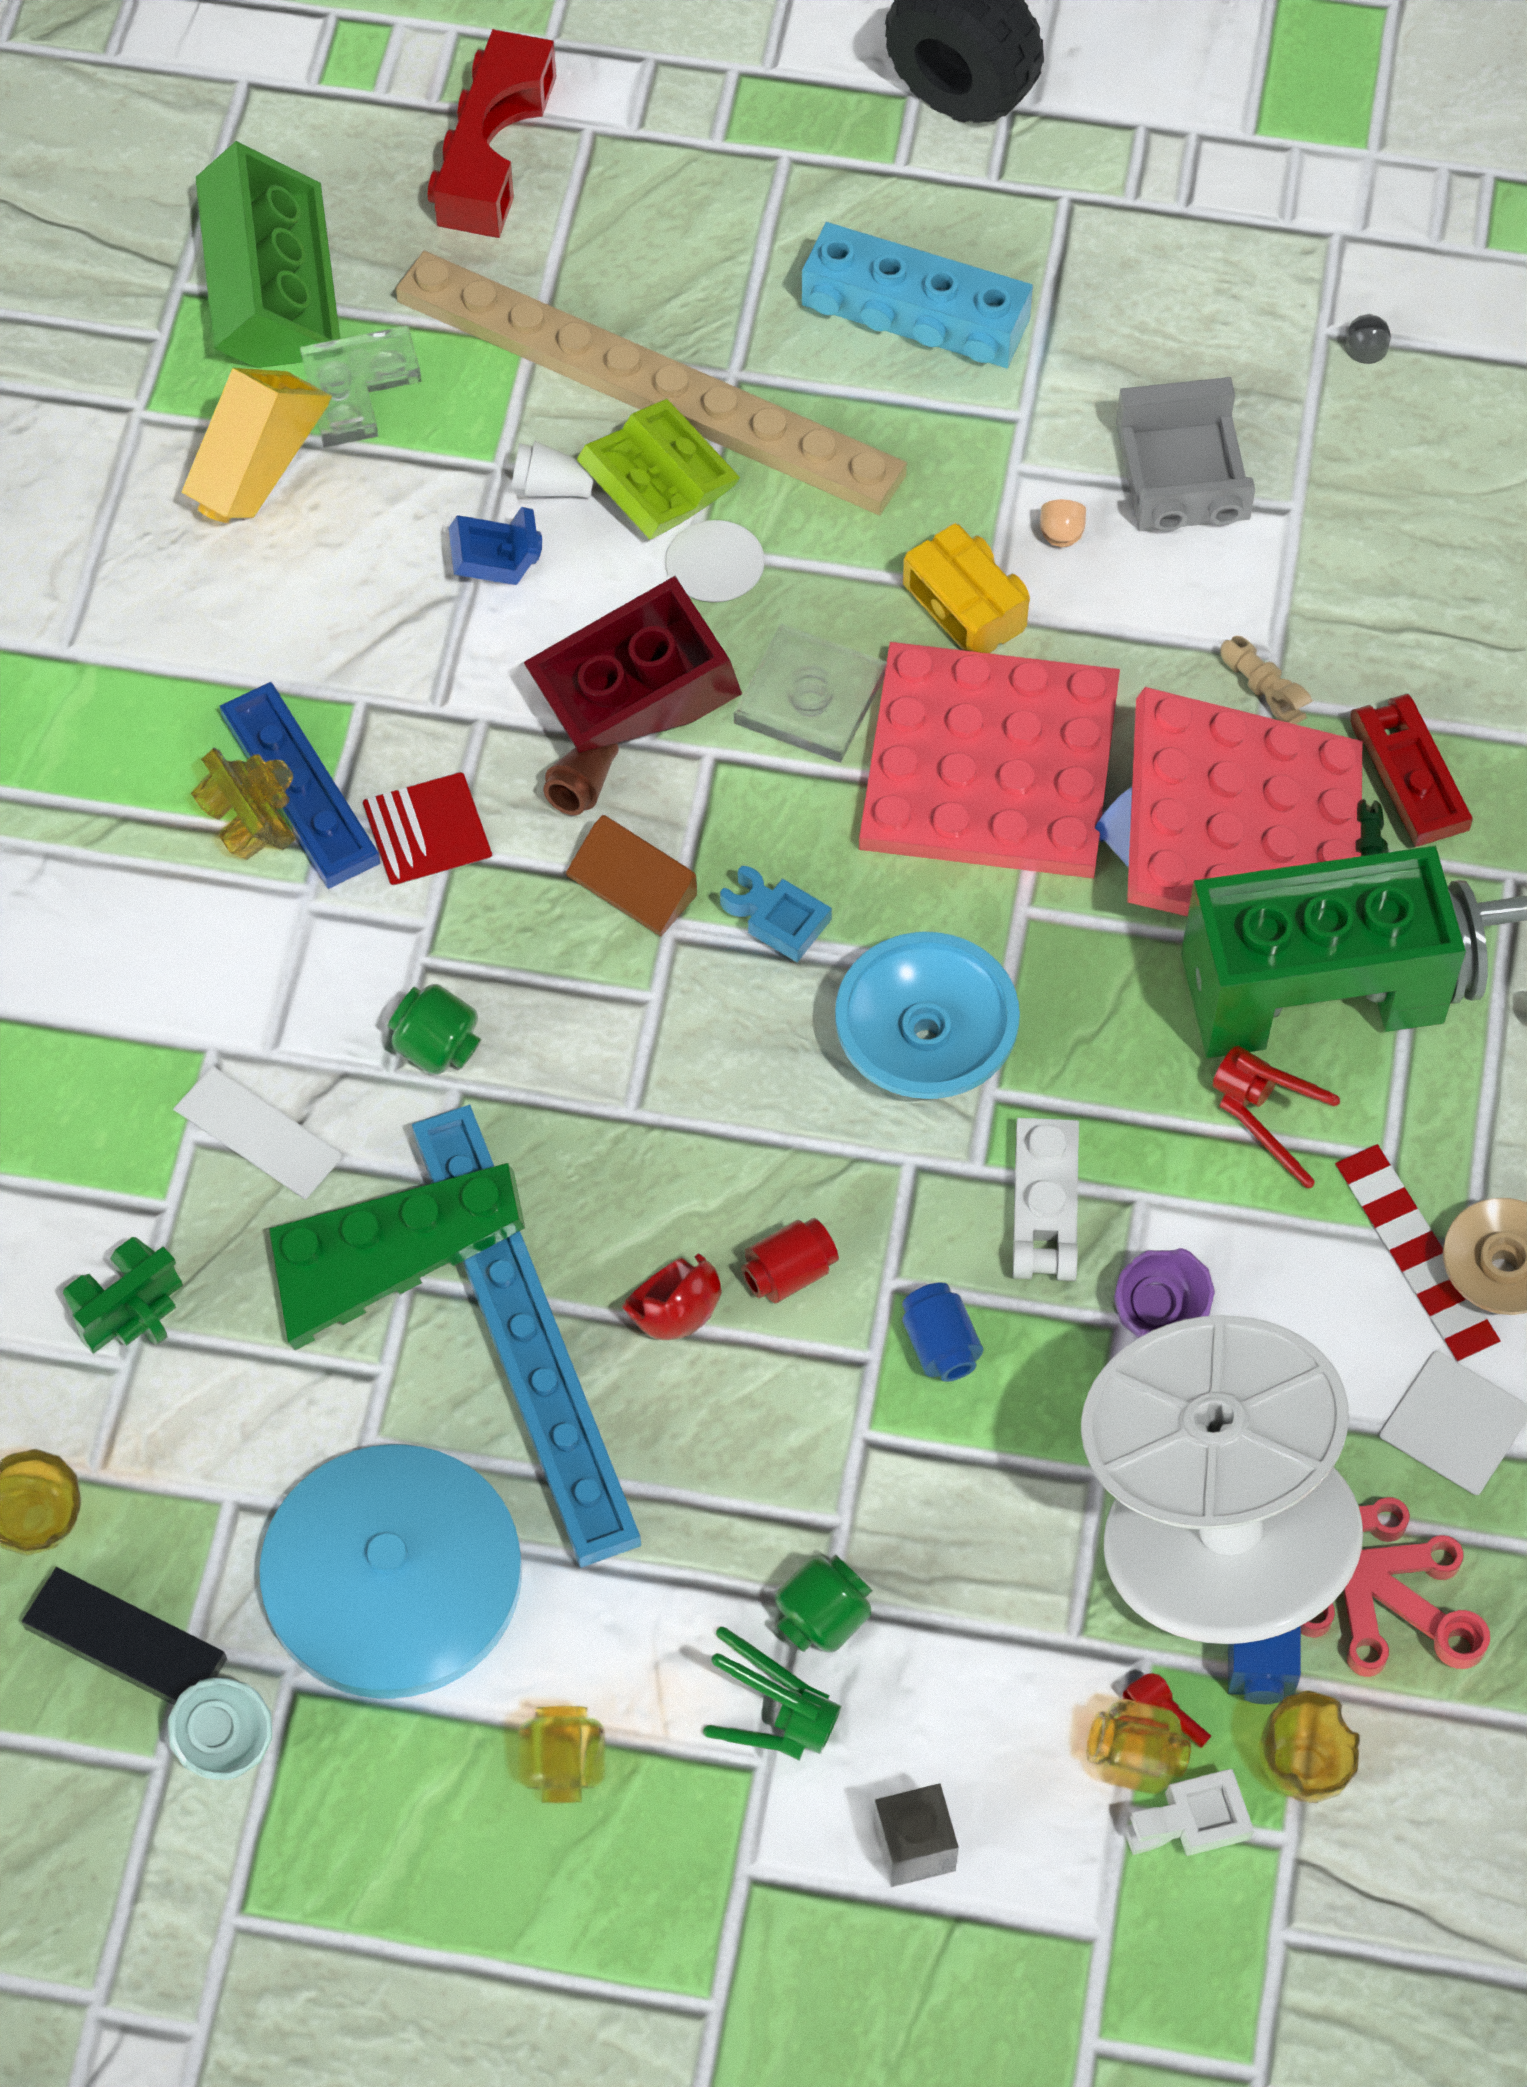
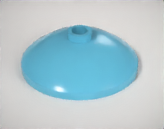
M938 932L902 934L882 941L863 953L844 976L838 990L835 1008L838 1038L853 1066L867 1079L883 1089L902 1096L920 1099H939L959 1095L976 1088L991 1078L1006 1062L1013 1050L1018 1034L1020 1017L1016 990L1001 964L976 944L954 935ZM922 1030H928L936 1036L933 1039L926 1040L919 1038L916 1034Z

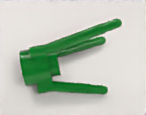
M724 1626L718 1627L716 1636L789 1689L781 1687L722 1654L715 1653L711 1658L714 1666L783 1704L774 1726L784 1730L785 1734L782 1737L715 1725H706L703 1729V1734L708 1738L780 1751L799 1761L805 1748L820 1755L833 1731L842 1705L829 1700L830 1695L809 1686Z

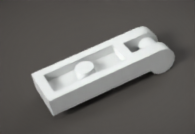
M1017 1118L1013 1279H1032V1273L1056 1274L1057 1281H1076L1078 1258L1079 1120ZM1033 1240L1057 1241V1249L1034 1248Z

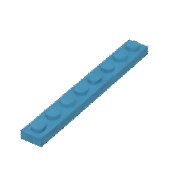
M470 1104L412 1124L414 1138L432 1183L494 1167ZM519 1231L463 1261V1265L580 1568L640 1547L641 1536Z

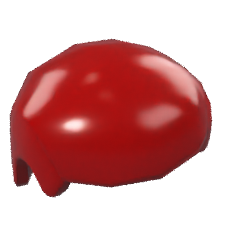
M698 1253L694 1256L699 1263L696 1267L682 1258L674 1260L638 1287L624 1301L622 1305L624 1311L650 1337L667 1341L680 1339L693 1334L711 1318L720 1300L722 1290L716 1268L701 1254Z

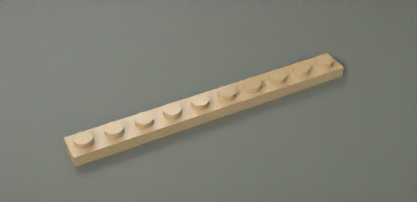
M425 250L396 287L398 303L641 410L668 399L703 438L879 516L906 477L907 462Z

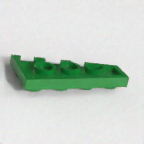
M509 1163L269 1228L288 1343L296 1351L315 1341L314 1334L339 1321L342 1325H345L367 1313L365 1307L395 1291L401 1295L422 1283L421 1277L449 1263L455 1266L525 1229L515 1173Z

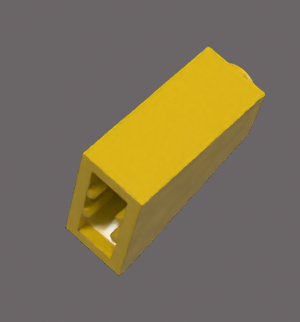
M232 368L181 493L199 502L198 511L216 521L229 523L231 518H254L328 407L332 396L288 371Z

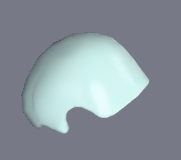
M217 1677L199 1680L196 1685L188 1687L179 1695L168 1718L169 1747L184 1768L208 1779L231 1780L238 1778L261 1763L272 1741V1719L269 1708L254 1688L238 1680Z

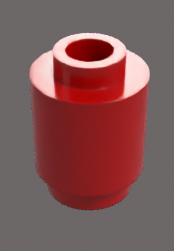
M812 1218L805 1223L795 1220L746 1248L745 1258L747 1263L741 1266V1272L749 1289L757 1298L760 1299L766 1296L770 1301L777 1304L829 1273V1266L839 1260V1256L832 1237L818 1219Z

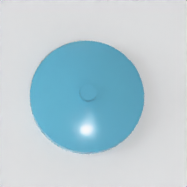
M394 1444L372 1446L349 1452L325 1463L304 1478L285 1498L274 1515L264 1539L260 1558V1588L270 1624L279 1642L289 1656L311 1676L330 1687L361 1697L376 1699L405 1698L434 1691L461 1678L484 1660L498 1644L513 1618L519 1600L522 1583L521 1551L516 1527L502 1498L470 1466L452 1456L425 1447Z

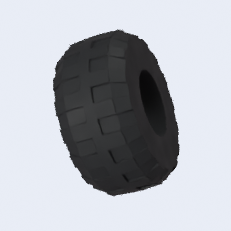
M894 0L891 4V9L886 14V49L889 58L892 59L895 65L894 69L898 76L910 87V91L918 99L921 98L930 105L931 109L952 117L953 120L979 123L996 121L1002 116L1005 117L1031 90L1042 73L1041 68L1044 63L1043 39L1040 38V27L1036 17L1032 16L1028 9L1029 6L1024 0Z

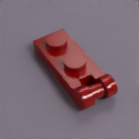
M1403 694L1390 698L1388 705L1374 709L1371 705H1366L1353 709L1350 718L1354 734L1358 740L1363 741L1414 847L1470 831L1473 817L1412 697L1409 694ZM1395 727L1398 731L1397 733L1387 735L1385 730Z

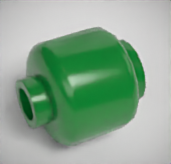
M431 984L422 991L414 986L402 1000L387 1024V1027L394 1031L391 1042L394 1050L432 1075L443 1073L451 1063L462 1069L482 1040L473 1034L478 1022L477 1011L438 984Z
M836 1554L829 1561L821 1556H812L776 1592V1605L785 1615L776 1626L803 1652L812 1644L824 1652H836L869 1619L872 1608L866 1597L873 1590Z

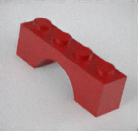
M492 29L485 50H477L472 67V86L470 90L463 89L459 98L457 127L455 130L449 129L444 139V162L440 171L434 170L429 180L428 202L435 203L438 227L500 238L514 199L511 161L495 152L489 144L502 129L512 123L529 118L543 117L557 77L554 40Z

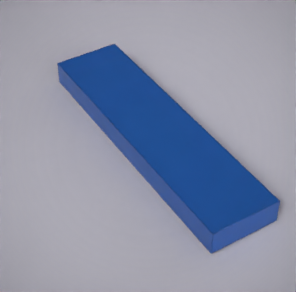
M272 682L266 683L219 706L223 720L327 889L381 864L379 852Z

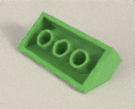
M235 141L196 176L214 349L256 368L335 359L342 353L321 183Z

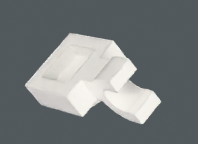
M1233 1769L1169 1784L1165 1792L1169 1805L1133 1812L1130 1816L1132 1824L1127 1825L1124 1829L1132 1855L1156 1849L1167 1844L1172 1839L1180 1837L1186 1856L1250 1840L1254 1833V1828Z

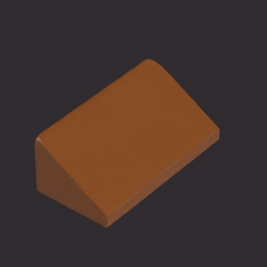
M602 815L594 823L566 871L567 877L660 937L663 936L697 896V878L692 870L606 815Z

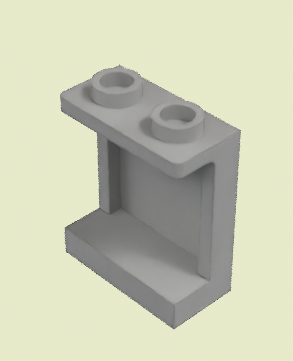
M1231 377L1120 388L1116 426L1139 531L1157 529L1173 531L1185 526L1213 523L1229 525L1241 520H1250L1255 485L1253 478L1245 476L1232 418L1235 392Z

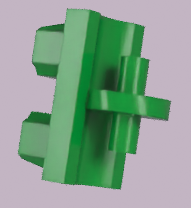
M131 1237L115 1249L110 1257L113 1268L122 1278L104 1290L89 1273L81 1275L64 1288L63 1295L73 1314L72 1317L81 1341L94 1354L116 1336L125 1346L142 1334L155 1345L168 1338L160 1320L176 1308L169 1296L182 1287L183 1284L174 1268L176 1264L175 1258L164 1246L154 1252V1250L138 1238Z

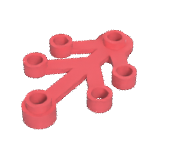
M1385 1497L1379 1499L1374 1505L1359 1506L1363 1532L1370 1531L1374 1537L1385 1542L1396 1541L1404 1535L1409 1523L1410 1514L1407 1506L1402 1501L1393 1497ZM1382 1512H1391L1398 1517L1400 1524L1395 1527H1386L1379 1522L1377 1515ZM1439 1535L1430 1539L1428 1543L1364 1549L1361 1551L1354 1574L1343 1590L1352 1641L1347 1651V1663L1352 1671L1364 1677L1375 1676L1383 1670L1389 1656L1388 1644L1379 1635L1372 1596L1433 1639L1435 1652L1446 1665L1456 1669H1468L1477 1665L1483 1659L1490 1643V1631L1486 1622L1479 1615L1467 1610H1457L1446 1615L1391 1576L1393 1574L1425 1571L1430 1577L1437 1580H1447L1454 1577L1459 1571L1464 1557L1463 1549L1457 1540L1450 1536ZM1435 1550H1445L1451 1554L1454 1562L1447 1566L1437 1564L1432 1559L1431 1553ZM1333 1603L1323 1611L1326 1618L1323 1622L1311 1623L1308 1621L1301 1625V1634L1311 1638L1325 1635L1331 1628L1335 1616ZM1454 1636L1463 1637L1469 1642L1471 1650L1466 1653H1458L1450 1647L1448 1639ZM1361 1646L1373 1647L1378 1652L1379 1659L1372 1663L1365 1662L1358 1657L1356 1649Z

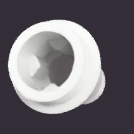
M534 441L533 446L519 443L511 488L523 490L524 496H581L590 498L594 478L576 458Z

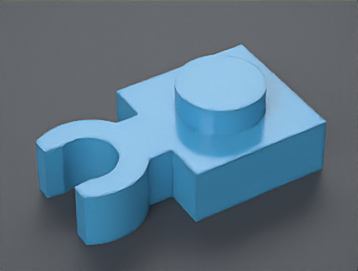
M741 866L738 869V883L750 890L749 893L737 895L727 888H723L720 891V905L727 913L737 917L751 916L748 920L749 934L797 963L832 920V908L783 878L772 891L764 886L760 873L748 866Z

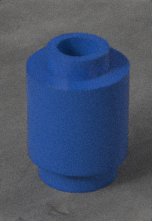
M943 1282L932 1283L910 1293L902 1303L905 1311L902 1322L925 1375L928 1377H940L942 1381L950 1382L961 1379L973 1372L977 1366L976 1361L981 1357L984 1349L960 1295L952 1293L949 1285Z

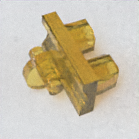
M213 748L201 759L210 773L198 784L191 794L202 810L218 820L232 808L238 816L219 832L220 839L230 853L248 860L267 844L284 850L296 839L277 811V809H281L289 803V797L285 791L293 780V772L283 760L276 759L265 762L262 756L257 754L251 756L247 762L242 760L226 761L220 750Z

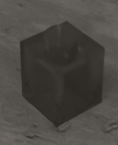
M941 1783L875 1799L873 1826L891 1888L956 1871L959 1846Z

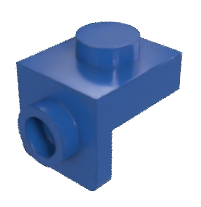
M521 507L510 524L457 515L448 528L454 575L517 585L531 564H536L541 555L542 535L540 531L536 530L534 510L532 508Z

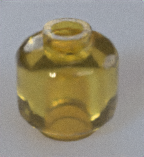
M1129 1699L1114 1702L1107 1711H1098L1092 1721L1086 1747L1087 1760L1089 1763L1095 1764L1096 1773L1103 1783L1144 1794H1158L1164 1791L1173 1776L1182 1777L1187 1769L1191 1753L1190 1739L1182 1737L1180 1720L1173 1711Z
M536 1707L535 1718L524 1721L518 1730L519 1782L528 1789L542 1790V1803H582V1789L595 1788L605 1778L604 1725L599 1720L588 1717V1707Z

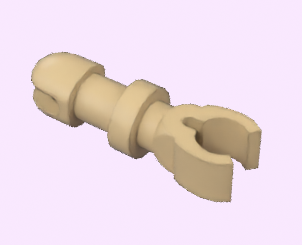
M1236 635L1231 640L1223 642L1220 653L1224 662L1234 672H1241L1249 679L1248 687L1256 695H1265L1272 713L1278 720L1297 724L1307 719L1306 714L1301 712L1299 708L1313 701L1309 693L1302 686L1295 682L1292 683L1287 679H1281V670L1273 662L1265 663L1257 656V649L1243 636Z

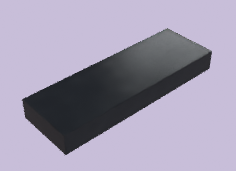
M58 1567L54 1569L21 1621L25 1630L172 1705H175L181 1693L188 1687L196 1685L199 1680L217 1677L227 1661L225 1651Z

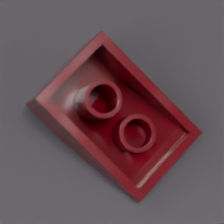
M676 576L671 577L524 661L526 669L579 753L693 723L742 695L729 657Z

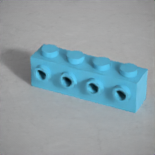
M825 222L802 269L803 306L812 308L824 315H835L864 324L876 331H887L910 338L928 347H939L962 354L980 363H991L1008 369L1030 321L1033 284L829 222Z

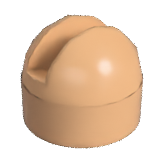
M1064 499L1044 503L1041 507L1040 526L1044 538L1051 545L1060 548L1072 546L1081 538L1085 530L1086 507L1079 502Z

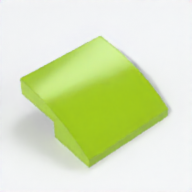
M668 399L632 413L622 429L585 444L576 459L649 540L676 527L706 508L734 487L740 479L739 475Z

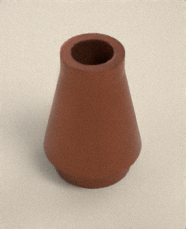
M617 743L581 753L575 747L550 767L546 772V783L543 788L544 795L549 803L560 812L568 815H580L584 810L593 808L597 803L612 761L619 752Z

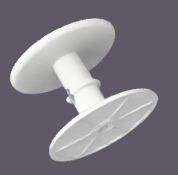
M1216 1315L1185 1319L1155 1329L1127 1345L1107 1363L1094 1380L1083 1407L1081 1436L1083 1448L1093 1472L1105 1489L1115 1497L1107 1517L1104 1532L1106 1566L1115 1588L1124 1601L1137 1614L1156 1627L1179 1637L1206 1643L1237 1644L1260 1641L1296 1629L1319 1615L1336 1600L1352 1578L1362 1551L1363 1524L1360 1509L1346 1480L1334 1468L1344 1447L1348 1432V1399L1343 1382L1335 1367L1324 1353L1310 1341L1283 1326L1251 1317Z

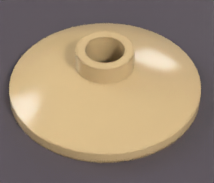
M1492 1198L1477 1202L1463 1210L1454 1219L1445 1237L1443 1261L1450 1281L1468 1301L1489 1312L1504 1315L1527 1313V1202L1512 1198ZM1497 1259H1504L1511 1263L1514 1270L1502 1271L1496 1268L1492 1262Z

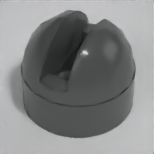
M1373 314L1360 315L1353 320L1347 329L1344 343L1345 351L1349 357L1364 364L1381 361L1388 353L1391 339L1387 322Z

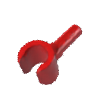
M1154 1673L1145 1674L1128 1685L1127 1689L1123 1691L1122 1697L1125 1703L1140 1720L1146 1719L1159 1710L1166 1720L1173 1723L1200 1748L1211 1738V1734L1179 1708V1705L1173 1700L1168 1684L1160 1675Z

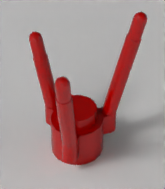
M1239 1045L1235 1046L1225 1056L1213 1079L1212 1086L1225 1094L1219 1107L1237 1117L1305 1188H1312L1315 1181L1311 1175L1246 1106L1250 1103L1257 1107L1263 1105L1276 1084L1333 1107L1340 1104L1339 1096L1313 1083L1274 1068Z

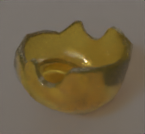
M31 1449L6 1456L0 1460V1547L26 1556L56 1548L71 1533L80 1513L81 1495L77 1474L60 1456L39 1449Z
M1310 1690L1285 1696L1263 1725L1258 1744L1259 1757L1263 1769L1273 1784L1284 1795L1291 1796L1297 1801L1319 1803L1337 1797L1358 1772L1360 1735L1358 1732L1350 1730L1342 1718V1705L1335 1698Z

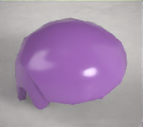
M1183 1248L1175 1250H1147L1135 1257L1119 1274L1114 1302L1121 1324L1139 1338L1171 1323L1209 1316L1215 1290L1209 1269L1190 1251Z

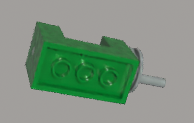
M1436 845L1194 880L1181 956L1206 1059L1226 1056L1232 1048L1238 1045L1249 1052L1266 1050L1273 1018L1278 1017L1284 1007L1366 996L1368 1000L1377 1002L1385 1032L1444 1024L1450 1004L1460 1003L1463 997L1470 1001L1481 1000L1485 993L1488 978V959L1484 927L1526 921L1527 896L1477 903L1474 892L1467 881H1451L1449 886H1447Z

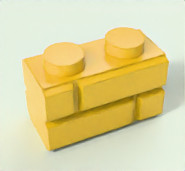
M954 523L936 534L932 541L926 540L908 551L904 557L903 585L962 650L990 653L997 648L998 644H1005L1021 634L1027 627L1030 602L1028 589L1017 575L1011 573L1006 576L995 564L993 552L982 537L976 535L971 538L959 524Z

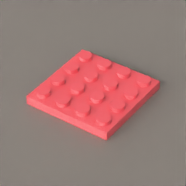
M890 642L859 835V850L1094 879L1100 832L1095 829V826L1102 817L1120 669Z
M1145 687L1136 698L1127 902L1188 916L1194 880L1361 856V852H1356L1355 841L1361 838V822L1357 821V804L1362 799L1363 741Z

